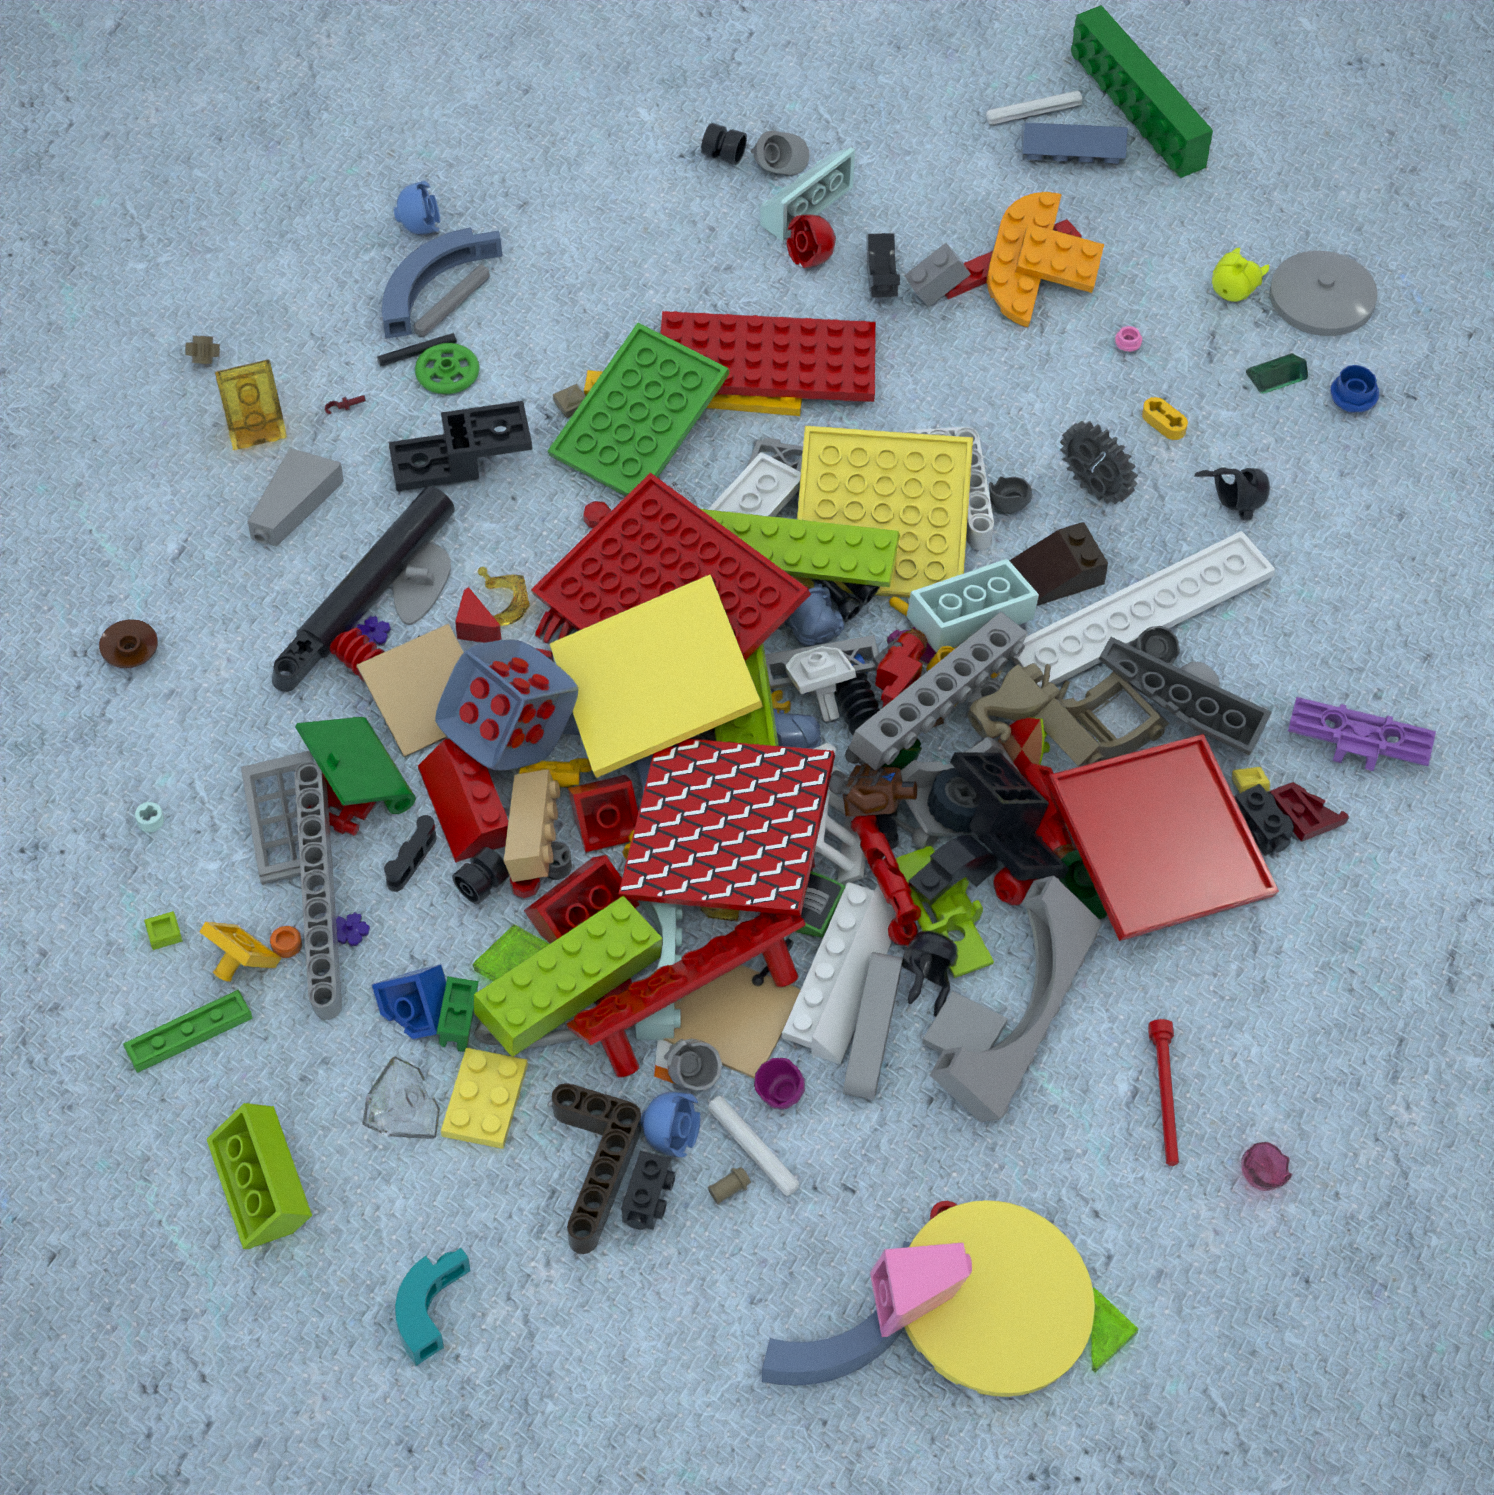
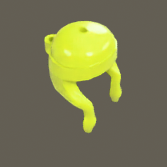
M1235 248L1232 252L1226 253L1216 264L1212 274L1214 291L1221 298L1231 302L1241 301L1251 295L1256 287L1261 286L1262 277L1269 271L1268 264L1259 267L1253 261H1247L1240 254L1241 248Z

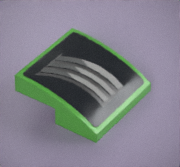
M810 871L802 913L799 916L804 919L806 925L798 929L796 933L823 938L846 886L826 876Z

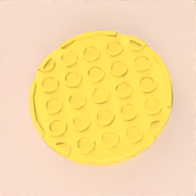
M989 1200L972 1201L959 1204L939 1213L918 1232L909 1247L964 1243L965 1253L971 1257L972 1272L952 1299L905 1326L907 1334L917 1351L921 1352L935 1367L934 1370L956 1385L961 1384L984 1395L1001 1397L1020 1396L1033 1393L1054 1383L1074 1365L1088 1343L1094 1321L1095 1303L1091 1279L1074 1245L1047 1219L1029 1209L1012 1203Z

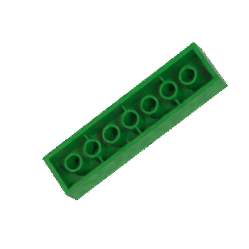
M1102 5L1077 14L1071 46L1073 58L1081 63L1087 74L1094 78L1100 89L1108 94L1114 105L1122 110L1128 121L1136 126L1141 136L1149 141L1155 152L1163 157L1169 168L1174 170L1180 178L1206 168L1213 134L1212 128Z

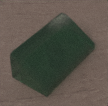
M1291 353L1247 368L1246 374L1258 391L1265 394L1306 380L1308 378L1307 361Z

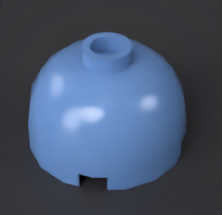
M426 181L406 186L398 196L397 207H394V215L397 222H401L404 228L417 235L437 232L440 229L435 227V222L440 223L438 204L435 195L429 196L427 189L431 187Z
M665 1092L654 1098L643 1112L641 1126L648 1144L658 1153L673 1157H685L687 1154L683 1152L687 1145L689 1148H693L695 1145L701 1117L700 1112H695L693 1103L698 1104V1101L692 1094Z

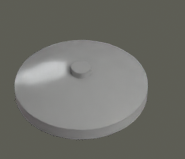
M1307 251L1291 256L1278 266L1271 281L1270 299L1278 315L1296 329L1314 335L1337 336L1359 329L1371 318L1377 301V287L1371 274L1357 261L1335 252Z

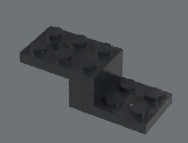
M523 401L441 412L443 434L388 442L396 491L479 479L477 458L532 450V440ZM499 426L507 428L505 431L497 432L494 430L496 427ZM417 460L426 461L424 465L413 464Z
M954 752L950 763L956 768L959 775L970 783L975 792L982 796L969 825L971 830L978 836V839L993 852L995 858L1001 861L1017 880L1026 881L1027 879H1042L1050 876H1055L1057 879L1065 878L1069 868L1036 834L1049 802L1002 753Z

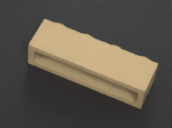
M549 769L514 775L504 863L513 882L548 877L549 864L553 863L551 844L556 839L554 820L558 819L556 799L560 798V787L557 780L553 781Z

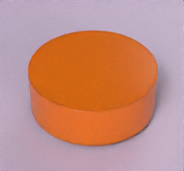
M282 926L274 930L270 936L272 951L282 958L295 956L302 947L299 931L291 926Z

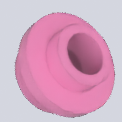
M1126 326L1116 334L1115 343L1123 351H1135L1141 347L1142 336L1135 327Z

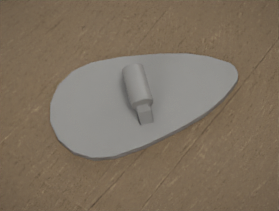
M427 543L393 581L394 605L398 616L406 625L415 624L430 611L447 582L451 571V559L447 551L439 545Z

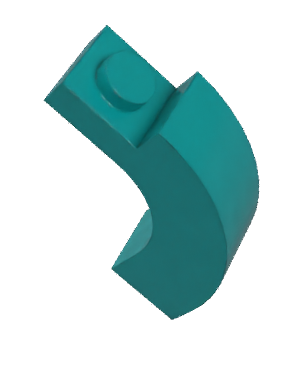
M462 1248L455 1252L443 1254L434 1265L427 1256H424L409 1270L399 1287L395 1303L396 1322L402 1345L415 1366L444 1348L442 1334L428 1316V1310L433 1298L442 1289L471 1271L469 1258Z

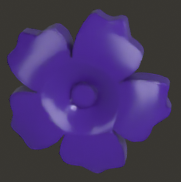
M369 616L364 621L365 625L357 624L356 628L361 630L362 635H367L370 639L369 642L372 641L378 645L386 642L388 638L387 633L391 631L389 622L382 620L378 623L377 616Z
M356 912L349 914L346 917L347 921L343 917L338 916L336 923L339 943L346 944L348 941L350 947L357 946L362 942V936L369 934L370 926L365 921L361 922V914Z

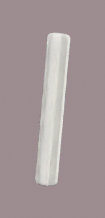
M1072 91L990 109L986 112V119L989 125L1076 107L1082 104V95L1080 91Z
M717 1096L709 1102L708 1109L784 1195L790 1196L799 1188V1181L725 1099Z

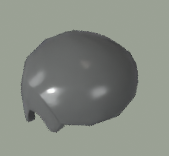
M1000 476L995 485L992 482L989 483L991 503L997 510L1007 514L1022 510L1032 499L1031 486L1023 478H1004Z
M1160 625L1145 629L1139 635L1136 642L1137 649L1171 665L1180 653L1176 635L1171 629Z

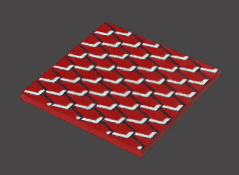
M687 739L654 753L618 893L619 897L624 896L627 900L801 916L835 760L834 751Z

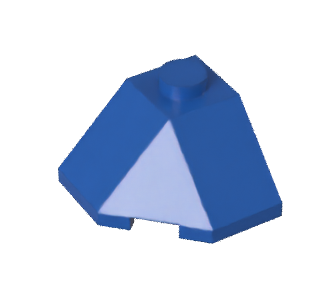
M441 964L418 969L372 984L380 1014L388 1021H396L405 1028L404 1033L412 1039L437 1034L446 987V979Z

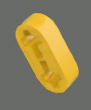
M1151 397L1144 402L1142 417L1149 425L1171 440H1179L1186 435L1188 421L1182 413L1158 397Z

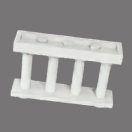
M829 743L814 748L836 752V748ZM833 764L832 773H833L835 770L841 771V770H839L837 767H835L834 764ZM828 788L815 852H819L839 866L837 882L846 885L847 882L851 883L864 877L866 858L860 848L861 841L857 832L852 831L850 827L851 821L856 816L845 817L844 827L827 816L828 805H831L845 815L843 799ZM825 829L842 840L841 853L824 842Z

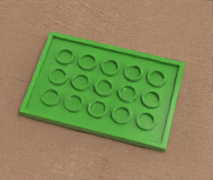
M637 323L550 446L548 454L552 458L627 496L650 472L657 478L660 476L730 374L729 369Z

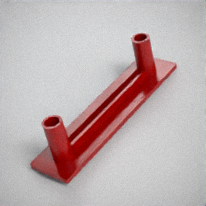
M761 912L756 918L738 924L735 930L729 934L717 936L702 948L684 954L682 960L675 964L660 967L648 978L633 982L629 985L628 990L621 994L606 997L594 1008L579 1012L574 1016V1020L566 1025L569 1031L589 1045L601 1041L616 1076L619 1078L627 1077L635 1073L640 1066L625 1029L761 953L777 987H785L794 983L799 976L784 937L806 925L805 921L799 916Z

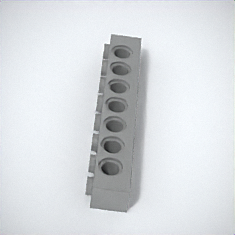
M998 613L856 729L849 749L875 771L885 763L887 765L891 764L901 749H909L919 734L922 732L924 734L928 733L935 725L937 719L940 717L946 718L953 710L955 704L958 702L964 703L971 695L973 689L976 687L982 688L989 680L991 674L994 672L996 674L1000 673L1009 659L1018 658L1025 649L1023 642L1028 632L1004 613Z

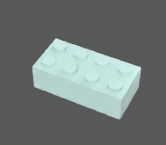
M1005 559L911 591L907 618L937 653L943 646L954 648L961 645L1000 612L1004 613L1018 625L1033 620L1039 594L1012 563Z

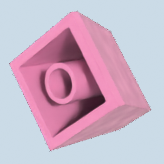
M964 1243L884 1250L870 1272L881 1337L892 1335L955 1296L972 1272L971 1257L965 1253Z

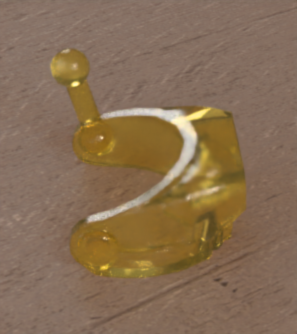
M479 567L478 574L486 580V588L503 587L514 591L510 605L493 617L500 626L510 625L520 620L530 607L524 576L514 574L490 577L485 567Z

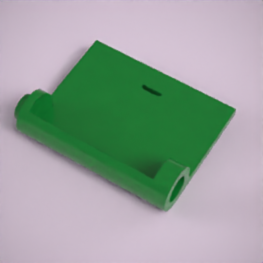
M365 717L296 724V730L342 805L384 801L391 814H401L414 805L416 801L414 793Z

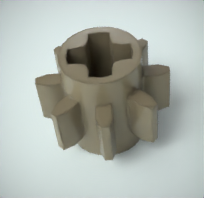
M193 335L192 342H186L185 355L192 356V363L212 364L213 357H219L220 344L213 343V336Z

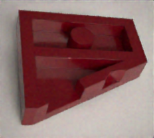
M1294 782L1269 791L1282 813L1290 817L1294 827L1293 832L1301 842L1346 824L1349 819L1347 813L1341 811L1340 814H1337L1324 806L1325 800L1308 793L1305 788Z

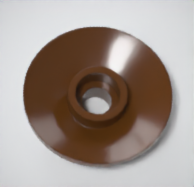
M134 619L114 623L104 631L99 641V649L103 659L110 665L119 668H133L144 664L155 654L158 646L155 630L146 622Z

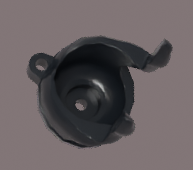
M1221 467L1214 471L1202 470L1194 475V477H1214L1216 490L1222 505L1230 510L1239 511L1242 520H1251L1253 518V511L1262 507L1267 502L1270 494L1268 476L1259 468H1245L1239 471L1238 469ZM1222 475H1234L1235 480L1233 484L1226 483Z
M928 930L917 933L909 941L902 960V967L916 974L914 985L908 995V1004H912L921 994L924 978L942 987L934 1005L935 1017L946 1002V997L950 991L947 969L956 965L959 956L957 954V945L947 936Z

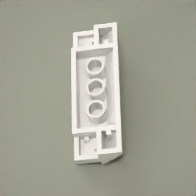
M847 882L782 1032L783 1039L811 1048V1055L840 1065L856 1029L872 952L887 954L892 944V940L888 935V926L893 918H895L896 913L892 905L886 902L878 885L874 891Z

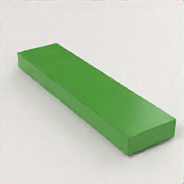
M238 989L123 1043V1046L133 1067L139 1073L253 1019Z

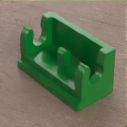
M447 977L437 1034L440 1035L439 1044L442 1047H446L447 1041H453L457 1043L458 1051L465 1052V1049L468 1048L474 1016V994L478 992L479 981Z

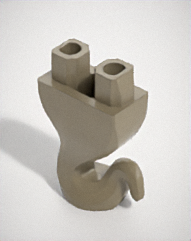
M1032 663L1024 668L1018 664L1005 675L1003 683L997 692L981 697L972 703L968 712V718L972 727L981 737L996 738L1001 736V742L1006 743L1011 736V728L1006 723L991 721L988 716H996L1013 721L1029 717L1034 718L1053 698L1059 699L1060 691L1051 682L1041 688L1037 685L1038 682L1043 680V673L1036 663Z

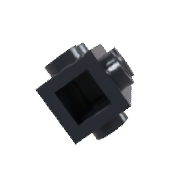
M1261 784L1235 795L1234 798L1262 854L1266 856L1274 851L1278 853L1286 849L1290 844L1294 827L1290 817L1283 814L1276 805L1273 795L1266 792Z
M644 1151L639 1152L621 1207L622 1222L627 1223L631 1228L654 1230L657 1219H663L667 1206V1201L663 1199L666 1190L672 1191L676 1172L672 1171L671 1158Z

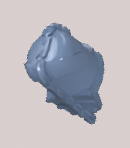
M817 582L814 583V588L809 589L811 595L785 620V626H790L798 642L804 647L826 644L834 637H838L845 628L841 614L831 609L832 602L828 588L817 584Z
M773 709L779 746L808 749L821 746L820 724L815 717L804 714L784 713V710H780L777 713V709Z

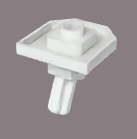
M821 646L795 654L785 666L789 678L800 694L811 691L812 695L817 697L823 721H833L839 718L833 692L836 691V683L856 677L855 669L841 649Z

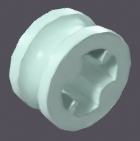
M145 802L137 807L135 818L139 829L149 833L155 832L163 826L164 816L158 804ZM149 814H154V816H151L150 820H145V818H148Z

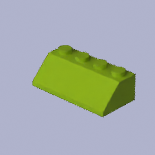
M243 1103L206 1140L243 1249H251L293 1234L312 1217V1213L274 1106Z

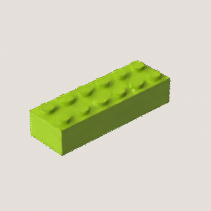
M622 896L475 993L474 1014L506 1051L514 1057L661 957L663 938L632 904Z

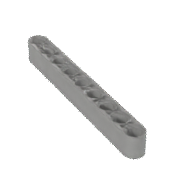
M305 761L297 766L294 777L308 997L316 1015L323 1020H330L341 1012L342 996L328 792L325 777L318 764L313 761ZM316 777L315 780L306 782L309 778ZM312 804H318L313 809H307ZM313 831H320L315 836H309ZM322 858L318 863L311 864L312 860ZM324 885L321 890L312 891L316 886ZM326 913L324 917L314 919L317 914ZM321 941H328L323 947H315ZM330 969L326 975L317 976L321 970ZM323 998H332L327 1004H319Z

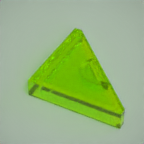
M1093 1287L1095 1310L1090 1334L1091 1367L1096 1373L1138 1334L1139 1328Z

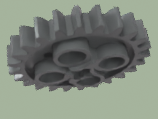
M1083 421L1078 424L1075 423L1062 435L1063 439L1060 441L1063 445L1060 451L1066 455L1062 460L1069 463L1070 466L1066 469L1074 472L1073 479L1080 480L1081 488L1086 486L1090 495L1095 493L1098 501L1104 498L1106 504L1111 501L1114 504H1117L1119 501L1123 502L1135 491L1134 487L1138 483L1134 479L1138 475L1132 470L1136 466L1128 461L1131 455L1124 454L1125 446L1117 444L1116 436L1113 438L1109 437L1108 429L1102 432L1100 425L1097 424L1093 427L1091 421H1088L1086 424Z

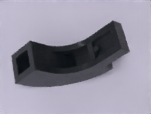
M895 233L867 234V272L870 296L898 297L900 274H897L895 264Z
M970 835L960 836L947 842L931 854V861L909 880V886L931 906L954 884L965 877L975 887H978L998 868V862L995 856Z

